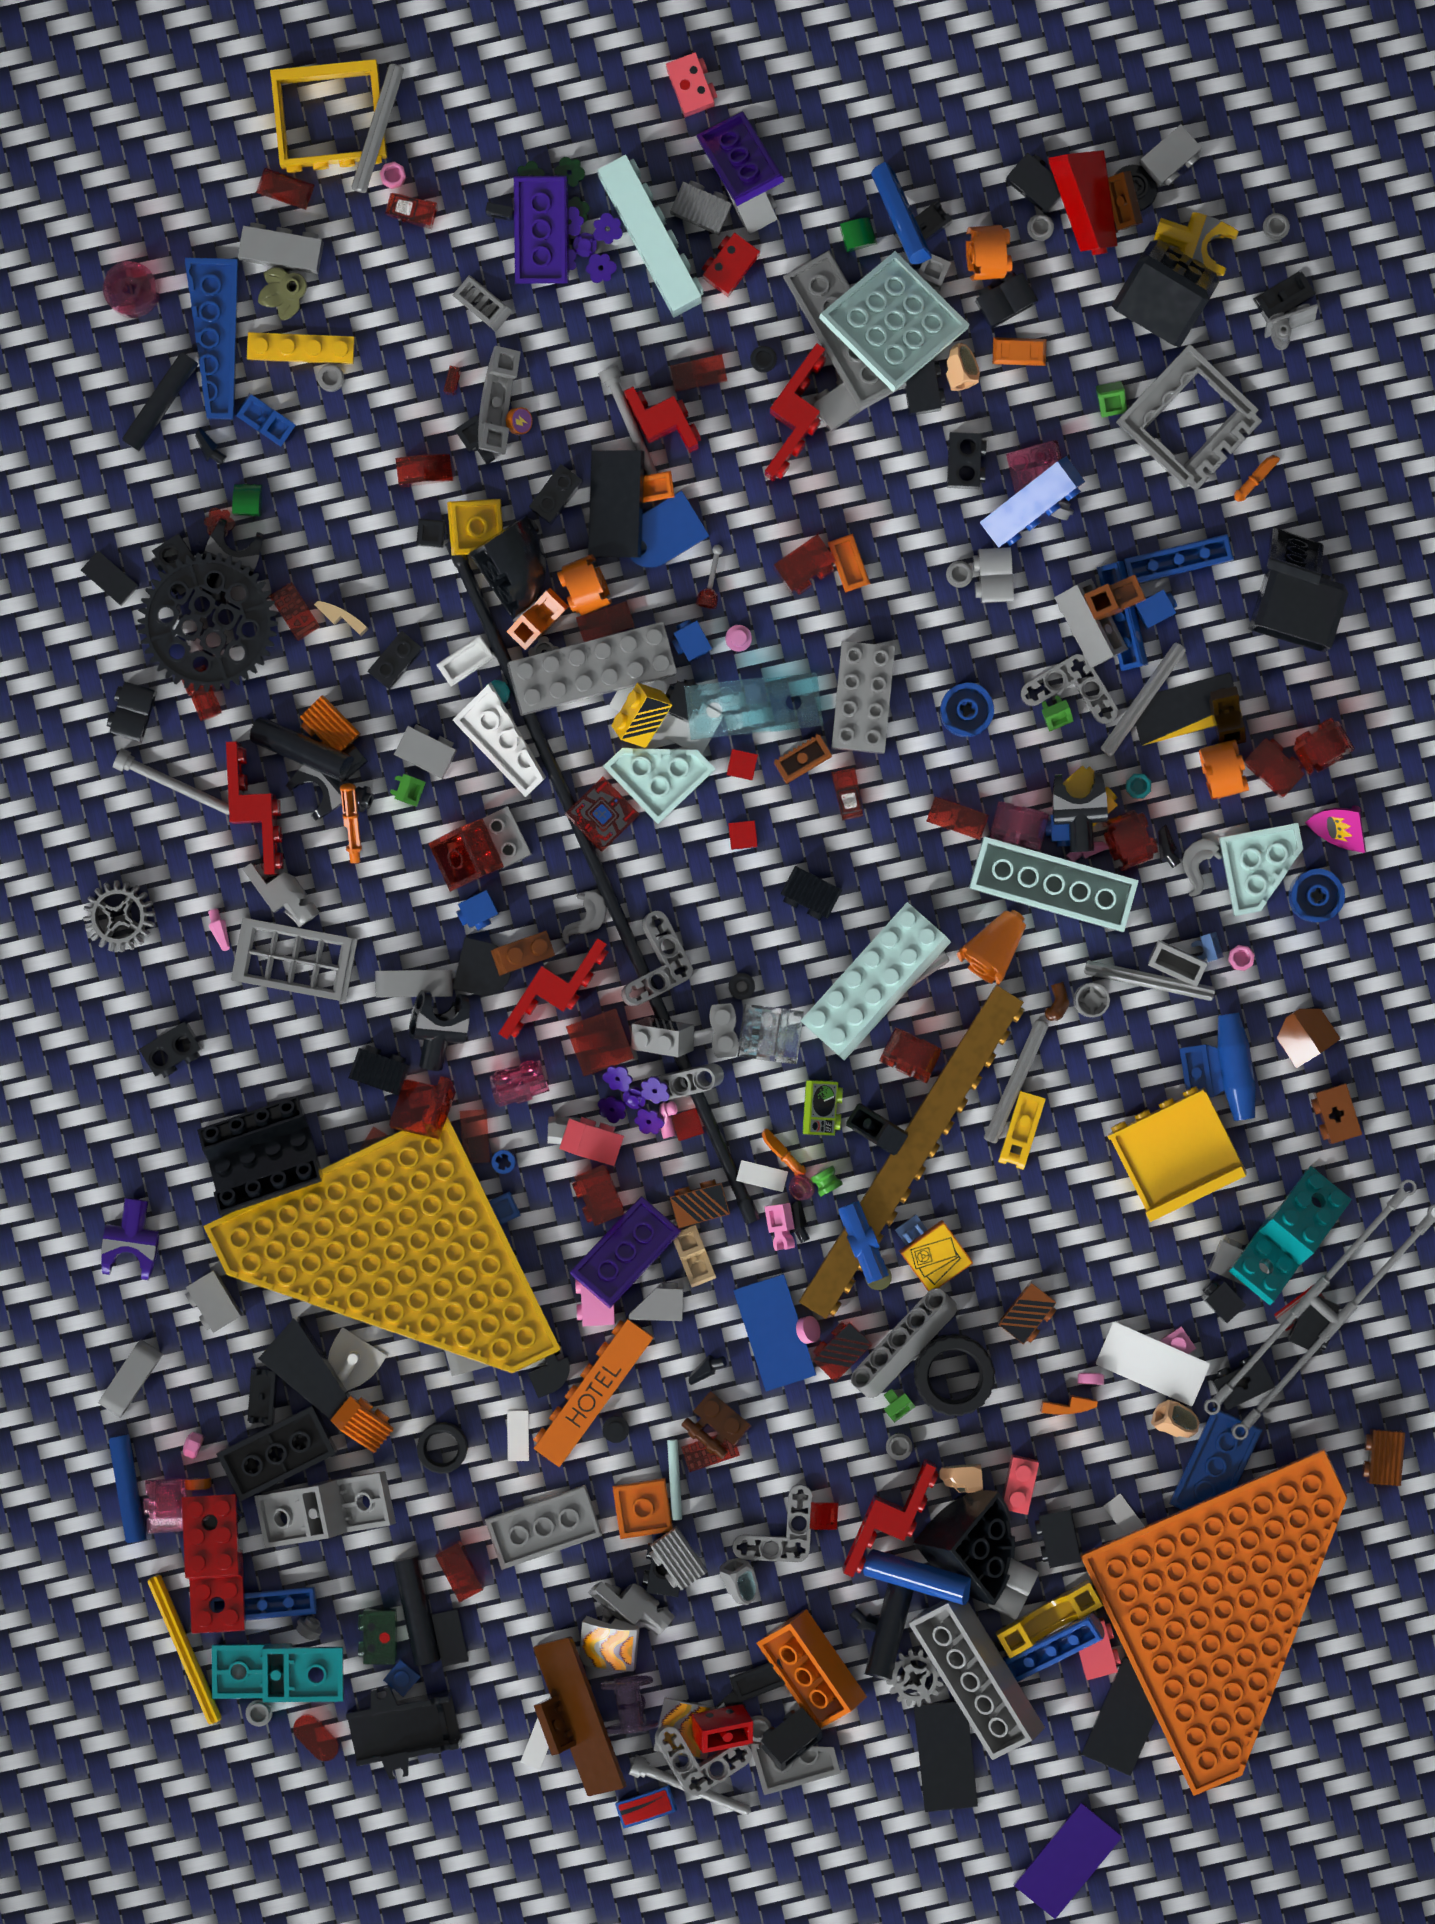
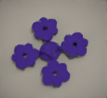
M568 208V219L572 221L571 224H568V234L576 236L573 242L574 250L569 249V272L576 268L574 260L577 253L582 257L590 256V264L586 266V272L590 274L592 282L610 281L612 278L611 274L617 269L616 263L610 261L608 254L600 256L593 253L597 248L596 240H604L606 244H611L613 239L617 240L622 237L623 231L619 227L621 225L620 219H613L610 213H604L601 215L600 220L594 221L593 225L596 229L593 235L589 233L580 234V226L583 225L584 218L579 216L578 208ZM607 226L610 227V231H606ZM600 265L603 266V270L599 269Z
M610 1065L603 1074V1080L609 1083V1087L612 1090L619 1089L624 1092L623 1101L616 1100L613 1096H608L607 1099H600L598 1101V1107L601 1109L599 1114L604 1118L607 1117L609 1122L617 1123L619 1119L626 1117V1112L624 1111L626 1105L632 1109H639L637 1112L638 1116L634 1119L635 1123L639 1125V1130L644 1134H649L650 1132L658 1134L660 1128L665 1124L664 1119L658 1116L656 1110L649 1111L642 1107L645 1105L646 1099L651 1100L655 1104L660 1103V1101H667L670 1097L667 1091L668 1085L665 1082H661L658 1077L651 1076L648 1081L644 1080L641 1083L643 1090L639 1087H630L633 1078L631 1075H628V1069L621 1065L617 1067Z

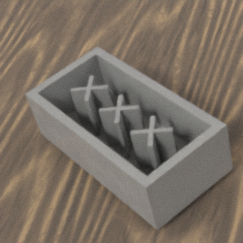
M842 641L831 749L885 753L895 646Z

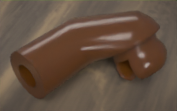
M1064 982L1051 985L1055 1000L1051 1007L1045 1009V1017L1049 1021H1058L1063 1018L1070 1003Z

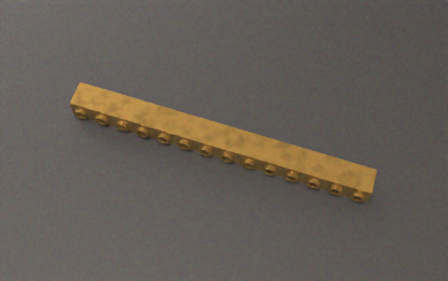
M997 985L991 991L981 1010L905 1129L908 1132V1137L896 1155L890 1153L860 1202L869 1227H872L878 1244L884 1237L880 1233L885 1224L890 1226L898 1212L894 1211L899 1202L904 1204L912 1192L908 1188L913 1179L918 1181L926 1169L923 1166L924 1161L928 1156L933 1158L939 1149L940 1144L936 1143L941 1134L946 1136L952 1128L954 1122L951 1121L954 1113L956 1111L961 1113L967 1104L968 1099L965 1096L969 1089L975 1090L983 1077L979 1075L984 1066L989 1068L997 1054L993 1053L997 1044L1003 1045L1011 1032L1007 1028L1012 1021L1017 1023L1025 1010L1021 1007L1024 1003L1023 1001ZM845 1227L799 1299V1303L827 1319L829 1314L834 1317L842 1304L838 1299L843 1292L848 1294L856 1280L852 1279L857 1269L862 1272L858 1258H855L847 1239L848 1233Z

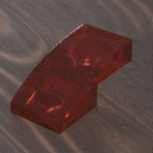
M935 796L926 822L981 840L989 815Z

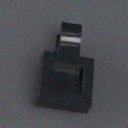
M475 415L454 430L468 452L470 453L477 449L486 465L495 460V456L490 451L479 449V418Z

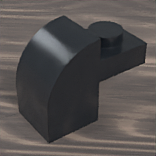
M558 1351L545 1358L547 1365L528 1373L538 1398L557 1391L566 1382L570 1372L569 1356L558 1360L557 1355L561 1354Z

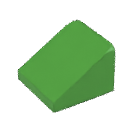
M1121 381L1096 386L1102 418L1123 414L1127 410L1125 390Z

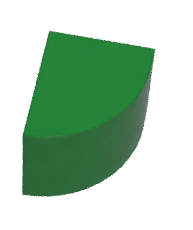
M861 218L840 224V231L847 253L877 244L870 218Z
M234 485L232 514L234 516H261L262 485Z

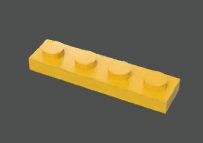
M248 332L247 360L354 364L355 337Z

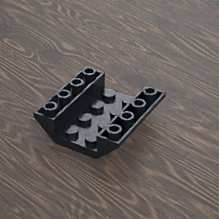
M298 1095L197 1130L202 1150L211 1170L216 1190L213 1193L220 1216L322 1182L323 1173L313 1136Z

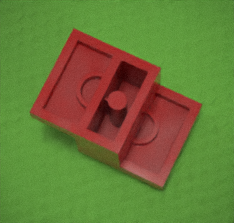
M631 387L624 391L625 398L649 444L678 430L689 453L699 449L698 441L701 440V436L694 423L688 424L686 418L689 417V413L682 399L677 401L675 396H672L648 408V403L641 390L636 392L635 388Z

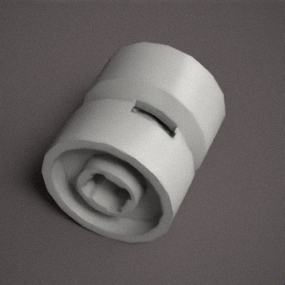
M1087 983L1076 990L1073 1003L1078 1013L1093 1018L1101 1016L1106 1012L1109 1007L1110 997L1105 987L1096 983Z

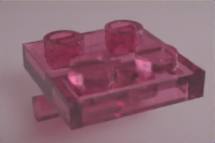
M1052 440L1006 454L1015 494L1062 459L1058 440Z
M533 1060L525 1061L517 1068L511 1070L501 1069L496 1071L493 1076H490L493 1097L499 1107L514 1102L520 1104L532 1100L533 1096L550 1091L548 1083L545 1081L540 1060L536 1062Z

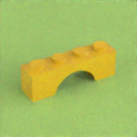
M1087 1579L997 1630L995 1633L1011 1659L1032 1647L1036 1641L1067 1623L1083 1618L1103 1605Z

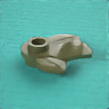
M279 267L265 271L264 278L268 285L260 291L258 303L265 307H277L280 320H288L298 312L300 298L307 291V282L301 274L288 273ZM292 281L297 285L295 291H292L289 287Z

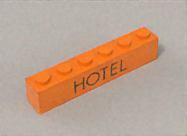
M629 1318L625 1322L620 1320L611 1332L615 1335L609 1344L604 1341L596 1352V1355L599 1356L598 1360L594 1365L588 1363L580 1374L584 1378L578 1387L573 1384L564 1396L568 1400L564 1407H556L548 1418L552 1421L548 1429L545 1430L542 1427L533 1439L537 1443L534 1449L558 1467L562 1465L654 1338L652 1334L634 1321L629 1320Z

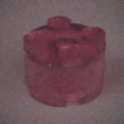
M123 261L114 265L108 271L103 284V294L107 303L116 313L125 318H139L152 311L158 303L159 285L155 276L147 267L137 262ZM130 284L137 287L133 295L125 293L128 291L127 286Z
M998 802L989 838L1002 842L1006 841L1023 848L1040 850L1049 814L1027 807Z
M184 1479L146 1480L145 1491L146 1496H149V1498H144V1514L150 1515V1518H147L148 1534L183 1531L182 1497H187Z

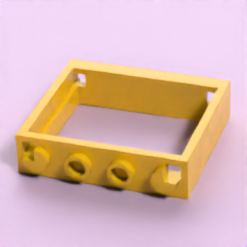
M377 60L270 70L280 167L287 169V173H296L303 171L302 167L313 166V170H325L331 164H339L340 167L355 166V162L360 160L362 151L289 159L281 84L371 75L375 112L381 92ZM385 134L375 164L382 163V159H388Z

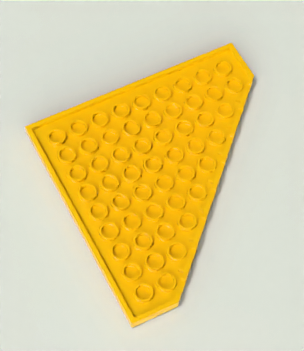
M445 1110L323 1168L322 1182L234 1211L203 1226L226 1275L512 1374L561 1350Z

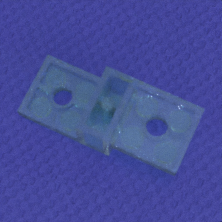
M817 673L768 679L761 677L685 687L691 740L823 726ZM790 695H797L801 699V706L797 710H791L786 706V699ZM711 703H718L722 707V713L717 718L709 717L706 712L708 705Z

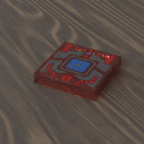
M603 776L564 813L601 852L640 815Z

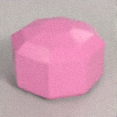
M395 161L384 164L380 171L383 185L390 189L402 187L406 180L404 167Z
M1237 945L1229 951L1228 962L1233 969L1245 971L1253 965L1255 955L1248 946Z
M196 1432L190 1433L184 1442L183 1454L192 1459L196 1458L203 1443L204 1435Z

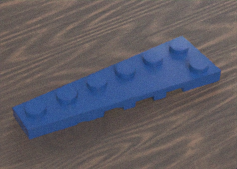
M185 258L207 419L234 420L238 259Z

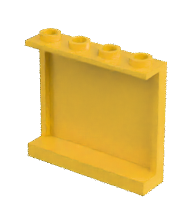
M1197 1086L1184 1091L1182 1093L1184 1097L1177 1101H1174L1173 1098L1167 1099L1158 1104L1160 1109L1152 1113L1147 1109L1135 1115L1136 1120L1129 1124L1122 1121L1112 1126V1132L1107 1136L1109 1140L1111 1139L1146 1209V1215L1150 1222L1247 1175L1243 1163L1205 1087L1199 1090Z

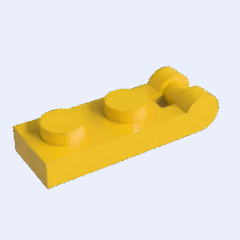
M1022 1091L1019 1092L998 1162L1003 1164L1009 1162L1015 1164L1016 1168L1024 1170L1044 1107L1045 1098ZM1012 1144L1022 1147L1020 1154L1010 1152Z

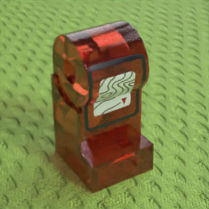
M390 193L385 215L432 230L438 204L428 200L424 201L401 194Z
M855 768L832 772L831 776L842 821L863 817Z

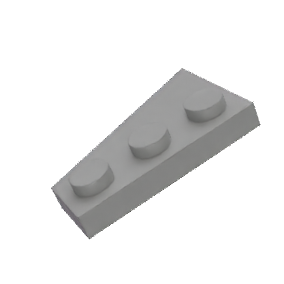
M750 1744L764 1795L841 1773L834 1747L813 1746L786 1769L781 1771L761 1748V1744Z

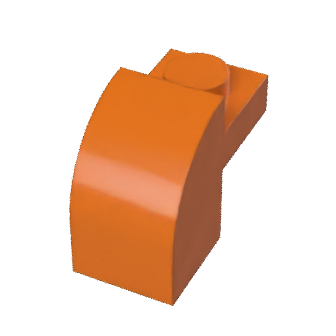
M549 588L506 632L526 650L554 625L569 606Z

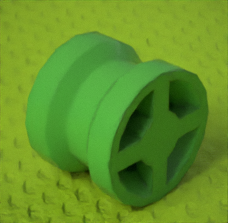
M833 1165L810 1178L812 1183L818 1186L820 1197L843 1185L841 1179L836 1178Z

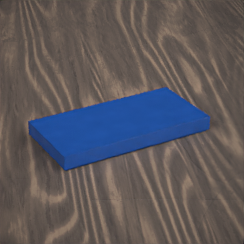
M784 1274L734 1289L736 1301L765 1391L816 1376L807 1344L803 1343L797 1336L796 1324L799 1319Z
M1222 1410L1215 1415H1209L1169 1504L1184 1510L1236 1487L1262 1429L1252 1425L1248 1430V1436L1243 1440H1238L1232 1435L1231 1431L1235 1424L1241 1423L1243 1420ZM1238 1427L1235 1430L1237 1436H1242L1245 1432L1243 1427Z

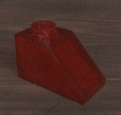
M450 454L395 458L398 483L401 488L453 481Z

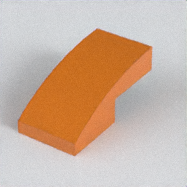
M1070 1395L1068 1405L1042 1400L1040 1411L1041 1413L1058 1415L1081 1413L1096 1408L1098 1401Z

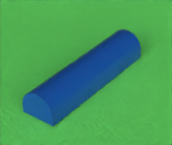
M881 163L872 170L871 176L911 264L923 263L932 258L931 252L895 171L888 163Z
M1228 534L1124 559L1128 577L1136 575L1139 583L1234 561Z
M1124 561L1097 567L1101 586L1106 584L1112 585L1128 578ZM1135 605L1124 609L1123 612L1111 616L1128 650L1118 655L1121 671L1149 665Z
M129 1434L110 1436L108 1441L125 1541L127 1544L147 1539L130 1436Z
M872 1549L867 1555L863 1570L864 1576L961 1605H966L969 1601L970 1577Z
M315 1587L244 1593L246 1621L311 1615L318 1612ZM220 1597L214 1598L210 1604L211 1610L214 1613L223 1611L225 1607L224 1600Z
M1091 1613L1041 1638L1032 1647L1011 1659L1009 1656H1006L1003 1660L1016 1681L1019 1682L1103 1640L1105 1636L1104 1629L1098 1617Z

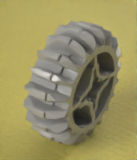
M118 880L114 881V889H111L109 883H104L106 892L103 893L99 888H96L94 891L99 897L97 899L92 896L88 897V900L94 903L93 907L84 906V910L90 911L91 916L83 917V921L92 922V925L87 926L85 930L87 932L96 931L91 936V940L95 941L101 937L102 939L98 945L101 948L109 942V951L113 952L116 944H118L119 952H124L125 944L127 943L128 948L134 950L133 940L142 945L144 941L140 935L143 934L147 937L151 935L149 931L145 930L146 925L149 927H154L155 925L154 922L147 921L148 916L153 917L156 915L155 912H147L146 909L151 907L153 902L148 901L144 903L142 900L148 894L143 892L138 896L137 893L140 889L138 885H135L130 891V882L125 881L123 889H120V882ZM116 894L127 895L125 900L117 907H112L104 902L107 898ZM133 901L136 902L140 910L139 924L130 916ZM99 909L107 914L109 918L105 932L99 924ZM123 909L125 912L123 915H126L125 919L130 924L125 921H118L116 923L113 913L109 910L120 912ZM123 925L134 930L131 935L125 938L116 939L112 937L113 933Z

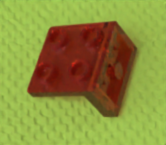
M440 1076L437 1085L405 1080L389 1122L390 1127L439 1139L456 1094L451 1079Z

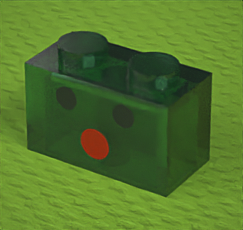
M365 1608L363 1615H359L358 1629L363 1631V1641H359L358 1657L363 1658V1664L395 1665L397 1662V1608Z

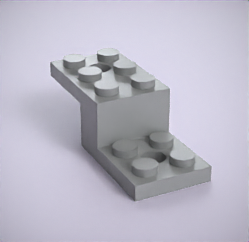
M385 1471L321 1481L302 1488L254 1496L265 1548L328 1539L346 1532L396 1524ZM364 1495L367 1496L370 1501L369 1508L365 1507L363 1504ZM282 1511L287 1516V1524H284L281 1520L280 1515Z

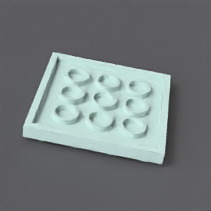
M896 251L826 308L819 316V319L893 392L964 333L970 325Z

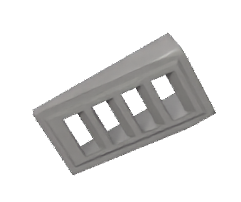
M470 275L452 295L494 331H497L512 313L504 303ZM475 286L477 289L467 300L464 299L471 288ZM483 293L484 296L474 307L472 304ZM491 300L493 303L482 314L481 311Z

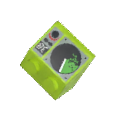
M806 1080L803 1134L835 1136V1130H840L841 1114H836L837 1103L842 1104L843 1088L838 1087V1082Z

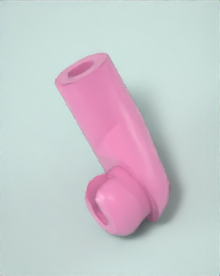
M664 1101L659 1105V1116L665 1122L664 1126L660 1128L663 1139L676 1136L671 1115L677 1114L678 1109L673 1101L668 1103Z

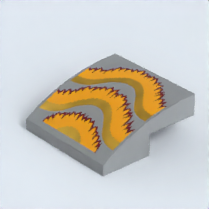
M586 1616L582 1621L579 1657L582 1664L610 1671H634L637 1662L639 1627L616 1618L611 1624Z
M665 1697L658 1729L664 1725L676 1728L682 1735L694 1758L706 1760L708 1753H702L692 1737V1714L715 1710L718 1707ZM664 1733L665 1739L662 1742L669 1743L673 1750L681 1747V1745L676 1747L671 1741V1737L674 1734ZM655 1741L653 1751L661 1752ZM685 1753L678 1754V1756L687 1757Z

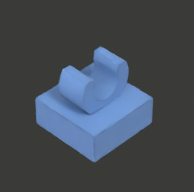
M1216 932L1200 936L1201 940L1194 941L1191 944L1192 947L1201 946L1203 948V954L1197 956L1202 960L1207 958V961L1210 962L1224 957Z
M915 1214L897 1227L895 1231L905 1245H908L926 1232L927 1228Z

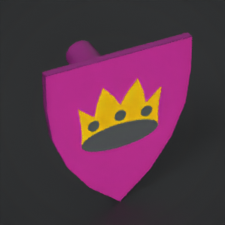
M1354 805L1351 809H1324L1313 814L1305 822L1314 833L1331 844L1351 851L1366 852L1361 820L1362 810L1359 806Z

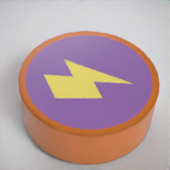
M513 408L507 413L506 426L515 435L525 434L532 427V416L526 408Z
M211 1477L184 1479L186 1490H204L212 1487Z

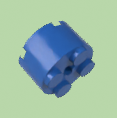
M962 683L952 687L945 694L940 705V717L943 725L948 731L959 737H973L982 733L990 725L994 716V704L991 696L986 689L975 683ZM969 703L974 714L964 717L960 706L964 707Z
M1312 869L1301 873L1293 880L1289 889V903L1293 912L1299 918L1313 923L1324 922L1335 917L1342 909L1345 902V889L1338 877L1332 872L1325 869ZM1316 888L1319 889V894H1323V898L1319 899L1317 903L1310 896L1312 892L1316 891Z

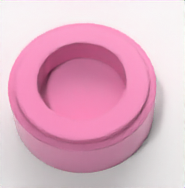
M806 1316L797 1321V1336L803 1343L809 1344L818 1341L821 1331L818 1321L813 1316Z
M1079 1373L1077 1384L1104 1385V1375L1100 1373Z

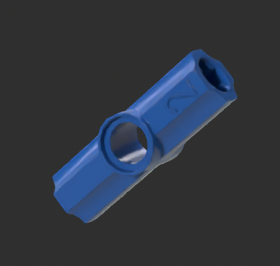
M856 1201L839 1208L840 1218L848 1233L847 1239L855 1258H858L867 1283L869 1284L888 1276V1270L879 1252L880 1246L872 1227H869L860 1202Z

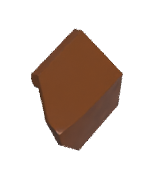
M1322 1009L1296 1010L1285 1018L1276 1037L1296 1068L1321 1054L1341 1039Z

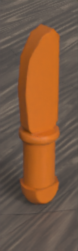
M1275 455L1267 457L1253 472L1252 476L1248 477V480L1239 490L1235 491V500L1241 502L1247 499V495L1259 485V482L1275 467L1280 458Z
M764 1129L762 1137L768 1147L781 1158V1161L794 1172L795 1176L804 1177L806 1174L805 1167L791 1155L790 1151L788 1152L787 1148L769 1129Z

